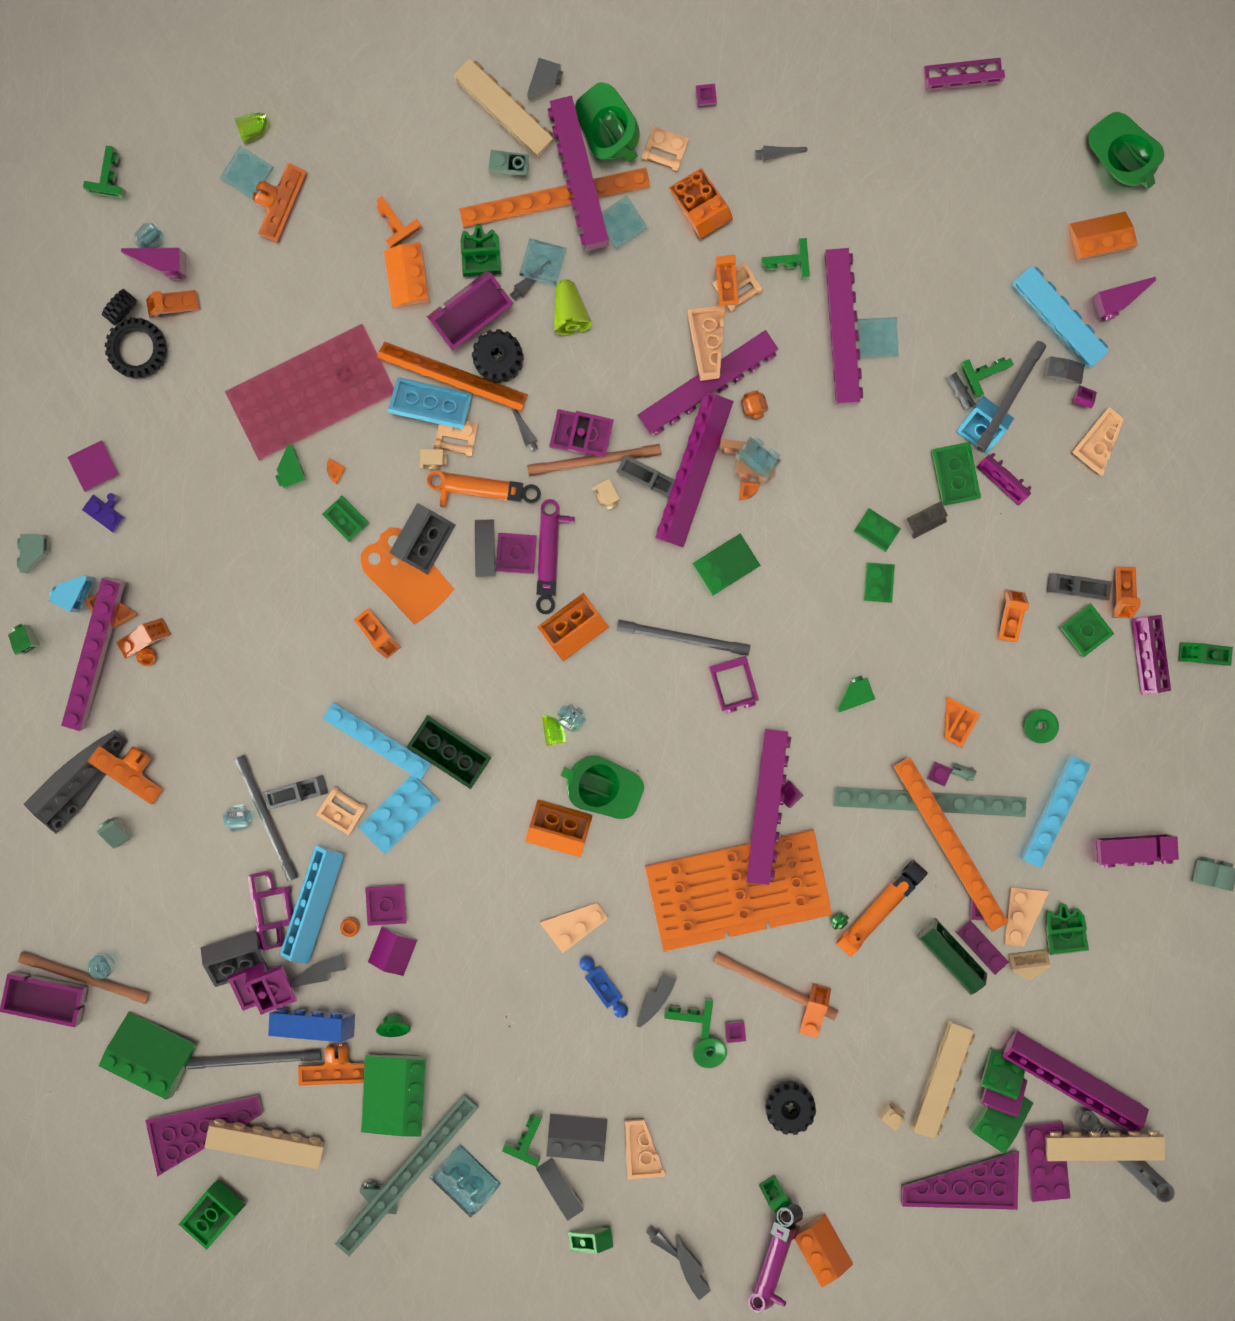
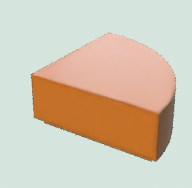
M329 458L327 462L328 475L335 484H338L346 467Z
M741 481L739 500H747L754 496L759 489L760 483Z

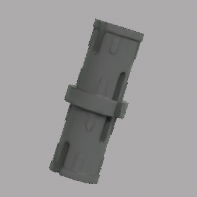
M957 372L946 377V380H948L955 392L954 396L959 398L965 411L976 405L967 391L968 387L964 386Z

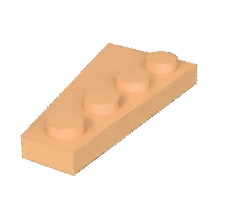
M725 306L689 309L687 314L700 381L718 379L720 377Z

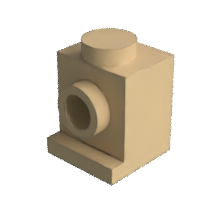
M420 449L421 470H425V466H428L430 470H439L440 466L448 465V454H444L443 449Z
M610 479L592 487L594 492H599L596 497L601 505L605 504L608 510L618 506L617 502L620 501V498Z
M890 1101L879 1114V1117L896 1132L905 1122L903 1116L906 1113Z

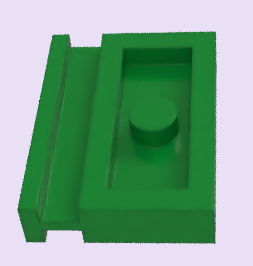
M342 495L322 514L348 542L369 524Z
M868 508L853 532L886 552L901 528Z
M866 563L864 601L892 603L895 564Z

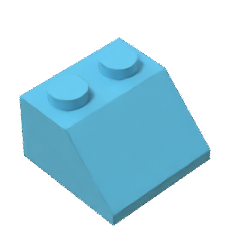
M983 396L956 432L976 445L999 407ZM1008 413L995 432L990 445L985 451L986 454L999 441L1014 420V417Z
M83 575L62 582L57 587L54 586L49 595L51 597L49 602L69 612L79 613L95 578Z

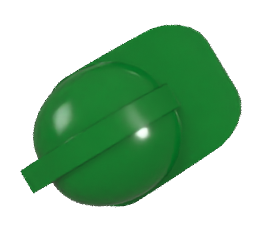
M603 82L595 84L580 96L575 104L578 121L587 138L591 152L595 157L602 160L625 157L631 162L638 157L635 150L640 138L638 122L613 86Z
M1113 112L1090 129L1088 137L1090 147L1115 179L1129 186L1143 184L1147 189L1156 184L1154 174L1164 160V149L1157 140L1146 133L1129 116L1121 112Z
M600 756L585 757L576 762L571 769L564 767L561 776L567 779L568 797L575 807L617 819H625L634 815L644 792V783L636 773Z

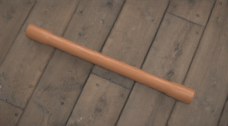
M654 444L641 448L606 453L605 458L592 455L548 463L529 464L527 467L529 476H534L552 471L621 461L625 455L631 458L661 455L660 444Z
M23 951L18 959L19 963L34 968L37 967L119 994L143 1004H147L150 993L128 988L41 959L38 956Z
M717 952L713 960L714 963L726 969H731L807 1006L808 996ZM828 1005L825 1017L834 1021L839 1010Z

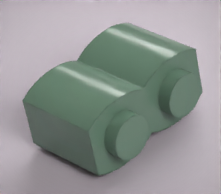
M1203 857V861L1197 859L1192 882L1233 891L1235 868H1233L1232 863L1222 861L1221 865L1214 863L1215 859Z

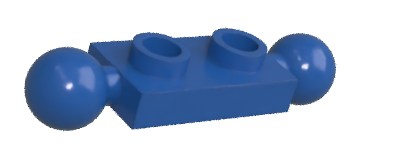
M584 956L579 962L580 968L583 971L589 972L585 979L608 1009L610 1006H613L614 1015L618 1018H624L628 1014V1007L626 1004L619 1002L623 998L619 990L601 965L596 969L594 968L595 962L592 957Z

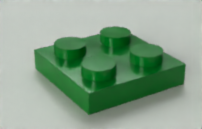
M1092 604L1087 605L1060 626L1082 657L1087 656L1114 635V632Z
M991 1049L980 1086L1016 1100L1020 1093L1025 1070L1002 1057L1003 1053Z

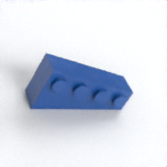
M277 1008L276 1011L269 1013L268 1036L343 1042L354 1037L355 1014L324 1013V1011L306 1012L303 1009L288 1011V1008Z

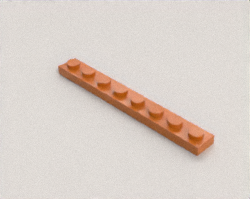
M385 341L378 352L377 358L386 362L399 365L404 369L415 371L440 382H445L459 389H464L513 409L522 411L528 394Z

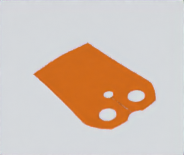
M390 527L380 534L378 543L369 544L361 552L362 569L415 625L436 610L453 592L454 588L434 564L427 575L390 554L389 552L392 547L388 544V538L392 535L399 536L402 529ZM371 553L379 554L380 562L377 565L369 563L368 557ZM393 558L398 560L397 565L391 564Z

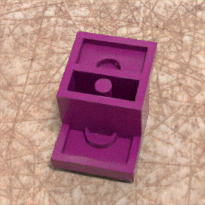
M558 409L549 447L605 458L614 419L580 411L574 413Z
M263 962L228 976V981L242 1011L257 1006L260 1015L297 1001L283 966L268 971Z

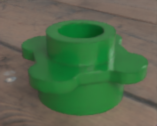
M842 912L839 913L831 921L833 929L841 930L848 924L847 920L849 917Z

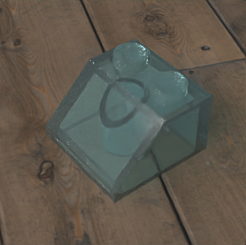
M750 437L735 457L763 479L767 480L781 462L779 459L780 455L773 449L767 450L763 447L764 442L759 438L755 437L753 439Z

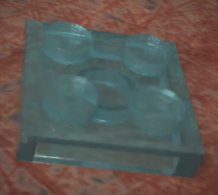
M240 145L220 176V179L253 199V193H258L259 191L255 189L259 182L267 179L274 167Z
M627 195L602 211L608 238L615 249H618L648 229V226Z
M529 238L519 276L557 285L567 248Z
M897 317L858 319L860 358L899 356Z

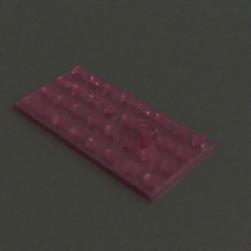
M363 324L225 391L259 461L285 449L289 444L293 445L392 396L394 386L380 358H377L378 354Z

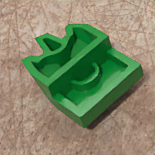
M477 224L473 235H469L468 231H463L460 240L463 277L479 276L487 270L492 275L501 274L499 236L492 229L488 234H484L483 227Z
M1060 903L1058 915L1048 910L1046 933L1050 956L1089 951L1085 915L1079 908H1076L1070 914L1067 905Z

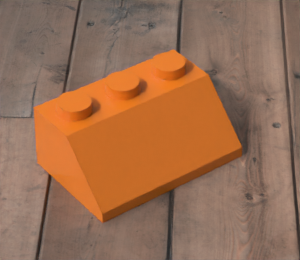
M1126 211L1069 224L1077 261L1133 250L1138 246L1134 226Z
M421 243L401 244L384 250L392 308L429 303L430 297Z
M582 593L540 624L538 628L560 659L564 661L608 629L609 626L586 595Z
M537 800L525 842L581 858L593 815Z
M826 1214L799 1228L795 1241L821 1287L838 1279L853 1265Z

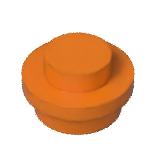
M143 648L137 653L136 658L141 665L150 666L154 663L156 654L151 648Z
M346 918L341 922L340 930L343 935L353 937L359 931V923L354 918Z

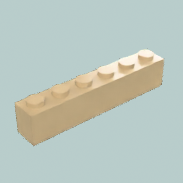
M469 58L454 74V79L538 159L553 143V133L547 127L542 128L538 124L539 120L532 113L528 115L524 111V105L518 100L515 102L510 97L511 93L505 87L501 89L496 84L498 81L491 74L487 76L482 71L484 68L476 60L473 62Z
M949 1020L911 1127L913 1132L934 1140L937 1135L941 1134L943 1128L941 1122L943 1117L946 1118L949 1106L947 1105L949 1099H953L956 1089L954 1085L961 1078L962 1070L960 1069L962 1063H966L969 1054L967 1052L968 1046L973 1044L975 1038L972 1028Z
M223 1119L210 1120L204 1148L319 1169L324 1141L317 1137L305 1138L297 1133L289 1135L284 1134L280 1130L268 1131L260 1126L247 1127L243 1123L235 1122L231 1124L226 1123Z
M1052 1131L1050 1135H1045L1047 1161L1166 1160L1165 1136L1160 1134V1131H1148V1134H1140V1131H1128V1134H1120V1131H1109V1134H1101L1100 1131H1090L1089 1134H1081L1079 1131L1069 1132L1070 1134Z

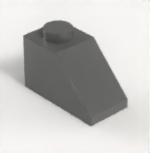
M542 58L538 59L527 93L528 99L532 100L555 88L557 82H561L563 77L561 64Z
M1050 356L1046 359L1043 378L1082 384L1085 364L1070 359Z

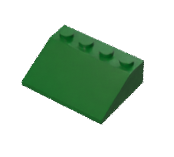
M128 1012L107 1046L98 1066L166 1100L173 1097L197 1044L132 1012Z
M365 1055L361 1116L362 1133L421 1137L426 1062L423 1056Z

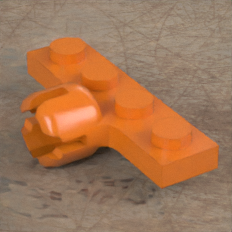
M287 163L277 186L266 181L259 182L255 189L264 194L254 192L253 200L267 209L258 232L259 235L274 242L278 241L307 171Z
M99 745L88 759L90 764L151 805L163 790L143 776V770L150 762V758L137 747H131L125 757L119 759Z
M335 1044L328 1045L325 1048V1063L298 1065L299 1086L363 1083L364 1062H349L348 1047L344 1044H338V1055H335Z

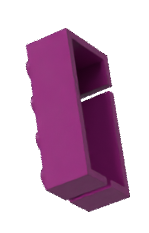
M487 270L443 303L445 308L438 307L426 317L450 349L454 350L514 303L501 288L492 273Z
M1171 834L1092 838L1094 862L1099 863L1104 868L1115 867V864L1135 866V862L1142 865H1154V861L1161 862V864H1172L1173 860H1179L1178 837Z
M12 971L6 977L0 1012L76 1027L81 1022L83 1007L80 1006L85 1002L88 987L34 975L29 977V974Z

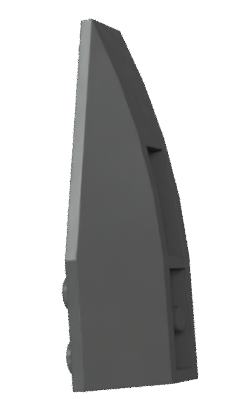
M116 730L98 739L58 769L23 805L51 831L57 834L85 805L105 775L104 772L88 762V759L100 745L117 757L127 741Z

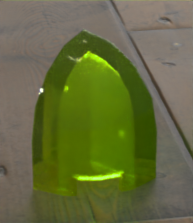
M251 113L234 119L243 142L260 136L267 124L266 114Z
M542 715L546 746L566 742L562 724L550 715Z

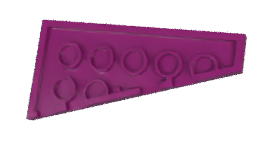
M259 1095L146 1119L145 1122L157 1177L205 1149L210 1120L223 1119L226 1123L233 1124L239 1122L245 1125L262 1115L263 1111Z
M1019 1151L903 1185L902 1207L1018 1210Z

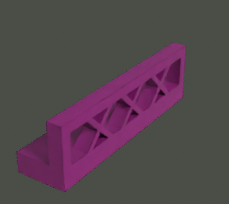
M1001 58L924 66L926 90L1002 82L1005 78V70H1002ZM996 63L997 70H985L988 64ZM969 66H975L980 70L977 73L966 72ZM950 68H956L961 72L959 75L946 74ZM929 70H937L942 75L930 78Z
M1162 615L1133 618L1132 623L1142 695L1171 691ZM1153 620H1155L1156 629H1154ZM1161 678L1163 679L1164 688L1161 687Z

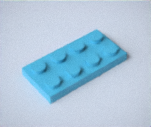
M397 377L388 413L464 429L472 400V393Z
M411 775L358 828L386 854L440 800L417 777Z

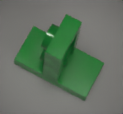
M106 145L100 182L84 181L83 189L91 193L125 198L126 191L122 187L112 186L116 179L114 167L119 161V153H117L113 146Z
M799 238V254L762 257L761 268L777 270L778 266H785V269H792L800 265L801 280L809 279L807 238Z
M1005 357L994 361L995 365L988 367L987 364L976 369V373L970 359L960 363L974 399L984 395L979 381L1012 367L1014 364L1011 358L1005 360Z
M1181 642L1179 661L1231 666L1233 647Z
M705 998L703 1013H700V1010L695 1008H689L688 1011L681 1010V1007L670 1006L669 1009L665 1008L664 1018L702 1023L700 1037L701 1039H707L710 1032L713 999Z
M535 1112L534 1117H529L526 1123L528 1130L526 1134H521L518 1141L520 1147L506 1141L502 1152L537 1167L541 1156L528 1151L542 1120V1115Z
M775 1175L759 1185L769 1207L776 1214L782 1207L793 1204Z

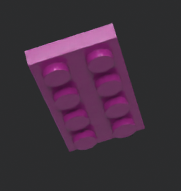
M1063 1121L1024 1124L1032 1202L1070 1199L1067 1161H1047L1045 1135H1050L1052 1131H1059L1064 1134Z

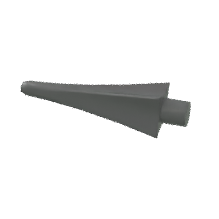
M763 145L762 150H755V157H763V161L792 153L804 152L808 148Z
M548 261L533 274L514 285L515 288H513L514 291L510 294L514 300L519 296L523 298L536 280L551 265V261Z
M511 408L525 446H529L531 452L538 449L536 442H538L537 438L523 421L517 409Z
M650 1227L646 1232L650 1236V1242L678 1259L677 1250L666 1239L659 1228L655 1231Z

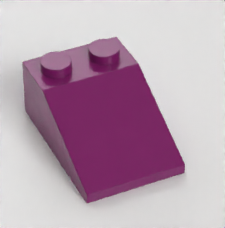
M121 248V252L129 259L169 277L170 280H181V277H186V253L180 248Z
M1156 277L1098 292L1092 297L1097 319L1103 318L1104 321H1108L1119 316V312L1124 310L1156 281Z

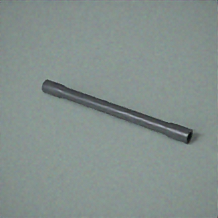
M1036 341L1029 353L1028 359L987 429L982 433L975 445L977 451L985 453L995 432L1023 384L1046 349L1045 343Z
M620 619L617 626V631L637 633L730 651L731 653L749 656L751 646L739 642L723 641L640 625Z
M242 755L235 758L234 762L240 775L243 777L287 881L298 878L254 781L245 756Z
M321 1049L304 1050L302 1052L213 1058L198 1057L190 1058L186 1068L187 1070L208 1067L299 1061L313 1062L321 1061L322 1053Z

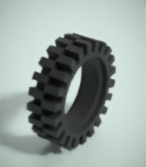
M130 317L131 319H123L121 323L117 322L115 324L116 327L109 330L111 333L106 336L108 340L104 346L106 347L105 355L108 357L107 360L112 367L122 375L133 379L146 378L145 376L153 375V372H157L159 370L158 367L164 364L163 359L167 356L165 353L167 350L166 339L162 335L161 330L150 321L143 318ZM132 331L145 332L153 342L151 357L147 362L138 366L125 363L119 354L121 339Z

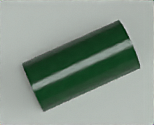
M429 715L426 716L407 745L408 749L469 789L474 786L492 758Z
M934 918L919 933L917 938L970 995L975 994L986 985V971L938 919Z

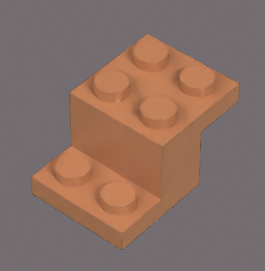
M728 439L720 440L719 450H723V454L734 455L735 452H738L735 475H739L738 479L750 480L751 477L758 478L757 481L769 483L770 480L775 478L776 469L757 467L760 444Z

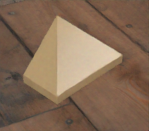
M1047 950L1009 954L1012 972L1029 981L1034 980L1051 967Z

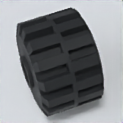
M496 329L495 332L491 330L486 331L487 334L484 336L481 334L478 337V342H475L473 345L472 358L474 366L480 375L487 380H492L496 383L510 381L509 378L512 376L515 378L518 375V370H521L523 366L522 360H524L522 348L516 337H513L508 331L502 332L501 329ZM497 351H499L502 356H499L498 359H495L493 354H496Z
M783 1082L782 1085L775 1086L774 1090L768 1094L765 1105L769 1123L773 1125L775 1130L781 1131L785 1135H788V1133L798 1135V1132L806 1131L807 1127L814 1122L813 1119L816 1116L815 1101L804 1085L801 1086L797 1082ZM790 1103H793L795 1109H792L791 1112H788V1109L785 1106H789Z

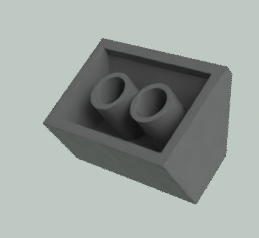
M417 503L389 553L428 575L456 524Z
M256 930L200 947L202 965L214 987L228 984L229 975L263 962L267 970H270L265 952L260 948Z
M550 1114L546 1156L604 1162L607 1119Z

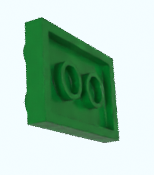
M970 442L931 450L943 506L981 498Z

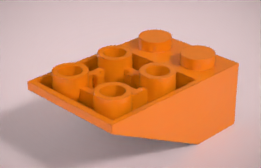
M702 168L668 187L700 239L733 220L729 206Z

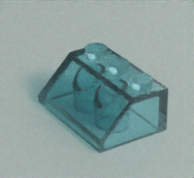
M460 1144L429 1177L469 1217L480 1211L501 1185Z

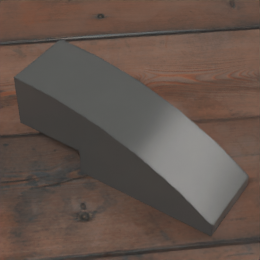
M627 455L624 456L617 470V473L669 499L670 491L675 482L674 479Z
M494 519L475 520L476 577H496Z
M1050 573L1048 592L1109 600L1112 581Z
M323 775L264 791L263 795L267 809L271 810L318 797L328 792Z
M345 952L327 957L311 965L290 983L291 986L296 987L328 981L331 972L346 970L348 965Z
M662 972L656 990L648 987L636 1023L637 1027H642L661 1009L672 992L677 980L676 976Z
M553 1158L536 1168L567 1221L584 1210V1206Z
M678 1237L675 1241L681 1269L692 1292L700 1300L711 1291L708 1282L701 1276L705 1272L703 1265Z

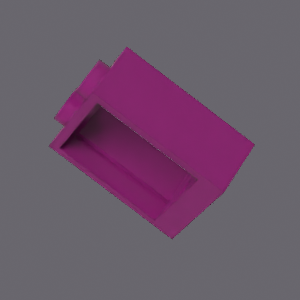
M746 656L709 666L721 711L726 710V713L737 711V707L744 705L745 708L756 705L755 701H758L759 698ZM743 665L752 697L725 705L716 673Z

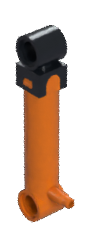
M440 471L430 472L426 479L428 486L432 490L441 491L440 507H446L449 492L521 503L522 499H524L528 504H536L541 499V491L534 484L524 487V483ZM434 476L442 478L440 485L434 486L432 484ZM534 489L537 491L535 499L530 500L526 497L528 490Z
M914 859L911 860L854 925L843 933L836 944L848 956L854 955L870 934L905 897H908L916 888L915 886L926 877L928 872Z

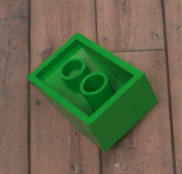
M741 533L692 563L712 596L761 566Z
M1024 1096L1018 1117L984 1106L969 1129L972 1133L1005 1154L1015 1140L1033 1102Z
M217 1179L178 1225L207 1250L246 1204Z

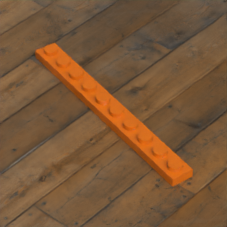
M646 167L593 179L598 199L650 187ZM567 185L459 208L463 228L571 205L570 198H573L572 191L568 192Z
M911 757L894 765L895 771L990 930L993 932L1007 924L1009 921Z

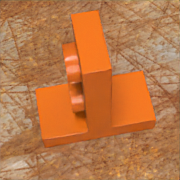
M383 196L376 200L378 203L376 208L382 217L386 215L390 220L387 224L393 232L397 230V233L385 240L390 248L398 246L423 228L418 219L404 227Z
M735 255L717 256L714 264L717 276L719 306L738 305Z
M196 290L171 293L153 291L146 299L149 318H155L159 314L199 309Z
M1117 566L1115 569L1116 607L1113 610V618H1133L1141 606V598H1137L1136 567Z
M1006 589V604L998 638L1018 643L1024 613L1028 611L1029 602L1025 592Z
M369 608L354 619L370 640L374 649L386 659L401 648L399 643L389 634Z
M160 618L138 626L137 630L116 643L126 659L171 634L163 619Z
M817 984L812 985L799 1031L800 1034L818 1039L829 1005L830 988Z

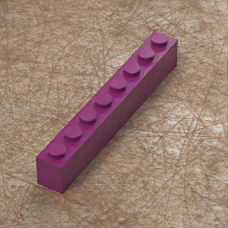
M572 95L551 100V108H547L550 120L554 119L555 126H552L554 138L558 137L559 144H556L559 156L563 155L564 162H561L563 173L568 174L569 179L565 181L568 192L572 191L573 198H570L572 209H576L578 216H575L577 228L581 227L583 234H579L582 246L586 245L587 251L610 246Z
M849 248L827 249L824 252L835 405L858 404L860 399L863 398V388L859 387V379H862L861 368H858L857 360H860V349H856V341H859V332L855 330L854 323L857 322L858 318L857 310L854 311L853 303H856V292L852 291L855 276L854 272H851L850 265H853V253H849Z
M764 330L721 359L720 377L718 379L700 381L698 374L639 413L637 417L648 434L652 435L654 433L656 436L665 430L664 426L668 423L673 425L681 419L679 416L686 412L688 415L696 410L695 405L701 402L705 391L713 394L717 391L719 394L729 388L727 384L733 380L735 383L745 377V372L748 370L753 372L761 366L759 363L766 359L768 362L776 357L778 347L768 332Z
M705 391L655 538L684 547L734 401Z
M110 577L101 578L61 726L81 731L86 727L125 586L123 581Z
M765 729L746 883L769 886L770 882H774L775 870H771L772 862L776 863L777 851H774V845L779 843L780 832H776L777 824H781L782 813H778L779 805H783L784 794H781V787L786 785L787 775H784L783 771L784 767H788L789 756L785 754L786 748H790L791 737H788L787 731Z
M1016 1031L1008 1040L1002 1056L1126 1131H1140L1145 1126L1149 1111L1145 1106L1019 1031Z

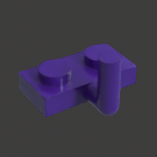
M109 493L107 495V503L92 495L82 511L114 533L125 519L123 515L113 509V506L119 499L118 495Z

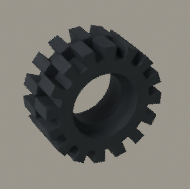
M122 289L106 304V307L103 309L104 311H102V316L115 326L117 322H121L130 313L137 300L125 289Z

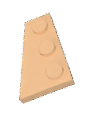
M1108 407L1072 451L1075 456L1100 476L1104 474L1107 461L1110 458L1124 418Z
M1010 887L1007 920L1009 922L1005 927V945L1024 947L1049 891Z
M596 902L548 920H543L540 924L562 953H564L609 917Z
M644 1119L624 1121L627 1178L640 1179L666 1176Z

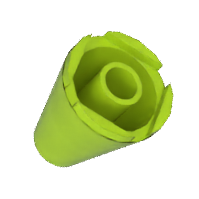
M569 279L561 280L556 285L554 331L558 335H574L573 331L580 330V333L585 332L591 328L592 323L577 287Z

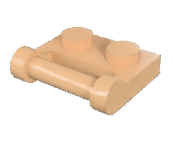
M653 126L641 159H650L678 171L689 138ZM651 148H655L677 157L673 160L650 151Z
M746 262L736 267L737 289L739 290L748 283H751L753 286L738 296V305H740L755 294H761L763 289ZM716 280V281H714L712 284L714 285V287L716 288V290H717V292H718L717 280ZM728 305L727 308L730 312H733L738 305Z
M466 421L464 429L439 424L434 449L464 453L466 456L472 457L479 424ZM445 436L469 442L468 446L443 442L442 439Z
M334 786L316 815L345 834L350 835L367 805L358 803L339 791L340 788ZM334 797L357 810L355 815L332 802Z

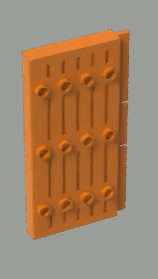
M814 829L779 836V843L774 845V851H777L776 863L772 862L771 869L775 870L774 882H770L769 886L746 883L751 842L645 865L663 951L725 939L724 932L728 931V937H734L766 930L765 923L768 922L771 929L832 915Z

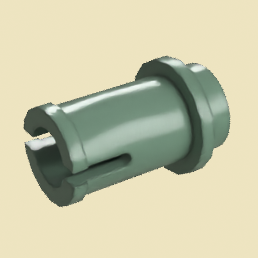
M954 763L951 774L965 778L969 782V780H974L977 771L973 767L968 768Z

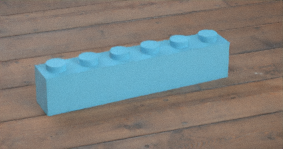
M1032 265L1012 284L1088 369L1091 368L1109 352L1107 344L1101 338L1098 339L1094 335V329L1090 325L1084 324L1079 312L1073 311L1068 306V300L1064 296L1060 297L1056 292L1057 289L1050 281L1047 282L1043 278V272L1038 267L1034 268Z
M332 702L322 718L420 780L423 779L431 766L430 762L408 749L407 746L336 702Z
M1069 755L1020 859L1042 868L1091 766L1090 763Z
M315 846L280 956L293 962L309 963L344 854L333 849Z

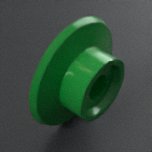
M1037 709L1027 716L1024 726L1025 732L1036 743L1050 742L1058 733V719L1049 710ZM1042 722L1044 728L1040 730L1038 724Z
M395 1015L385 1017L383 1023L376 1029V1033L384 1037H399L410 1032L409 1025L402 1022V1017Z
M707 1038L700 1041L693 1050L694 1061L703 1068L717 1067L723 1063L727 1056L725 1044L715 1038Z

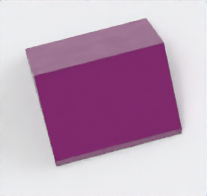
M382 926L368 963L383 972L404 976L417 940Z

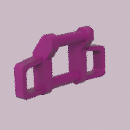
M270 871L249 874L250 900H253L257 923L255 928L260 948L262 950H269L283 946L282 927L289 926L293 915L290 898L291 887L275 888ZM265 875L269 890L256 892L255 877ZM282 894L286 919L265 924L260 898ZM276 928L277 943L266 945L263 931Z

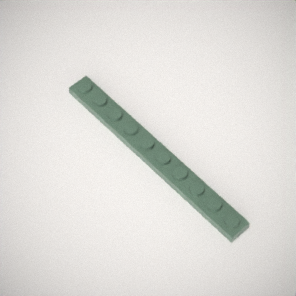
M848 787L834 788L833 806L919 811L908 791ZM932 792L944 813L1026 817L1027 798Z
M463 1095L337 1240L335 1245L349 1257L476 1112L478 1107Z

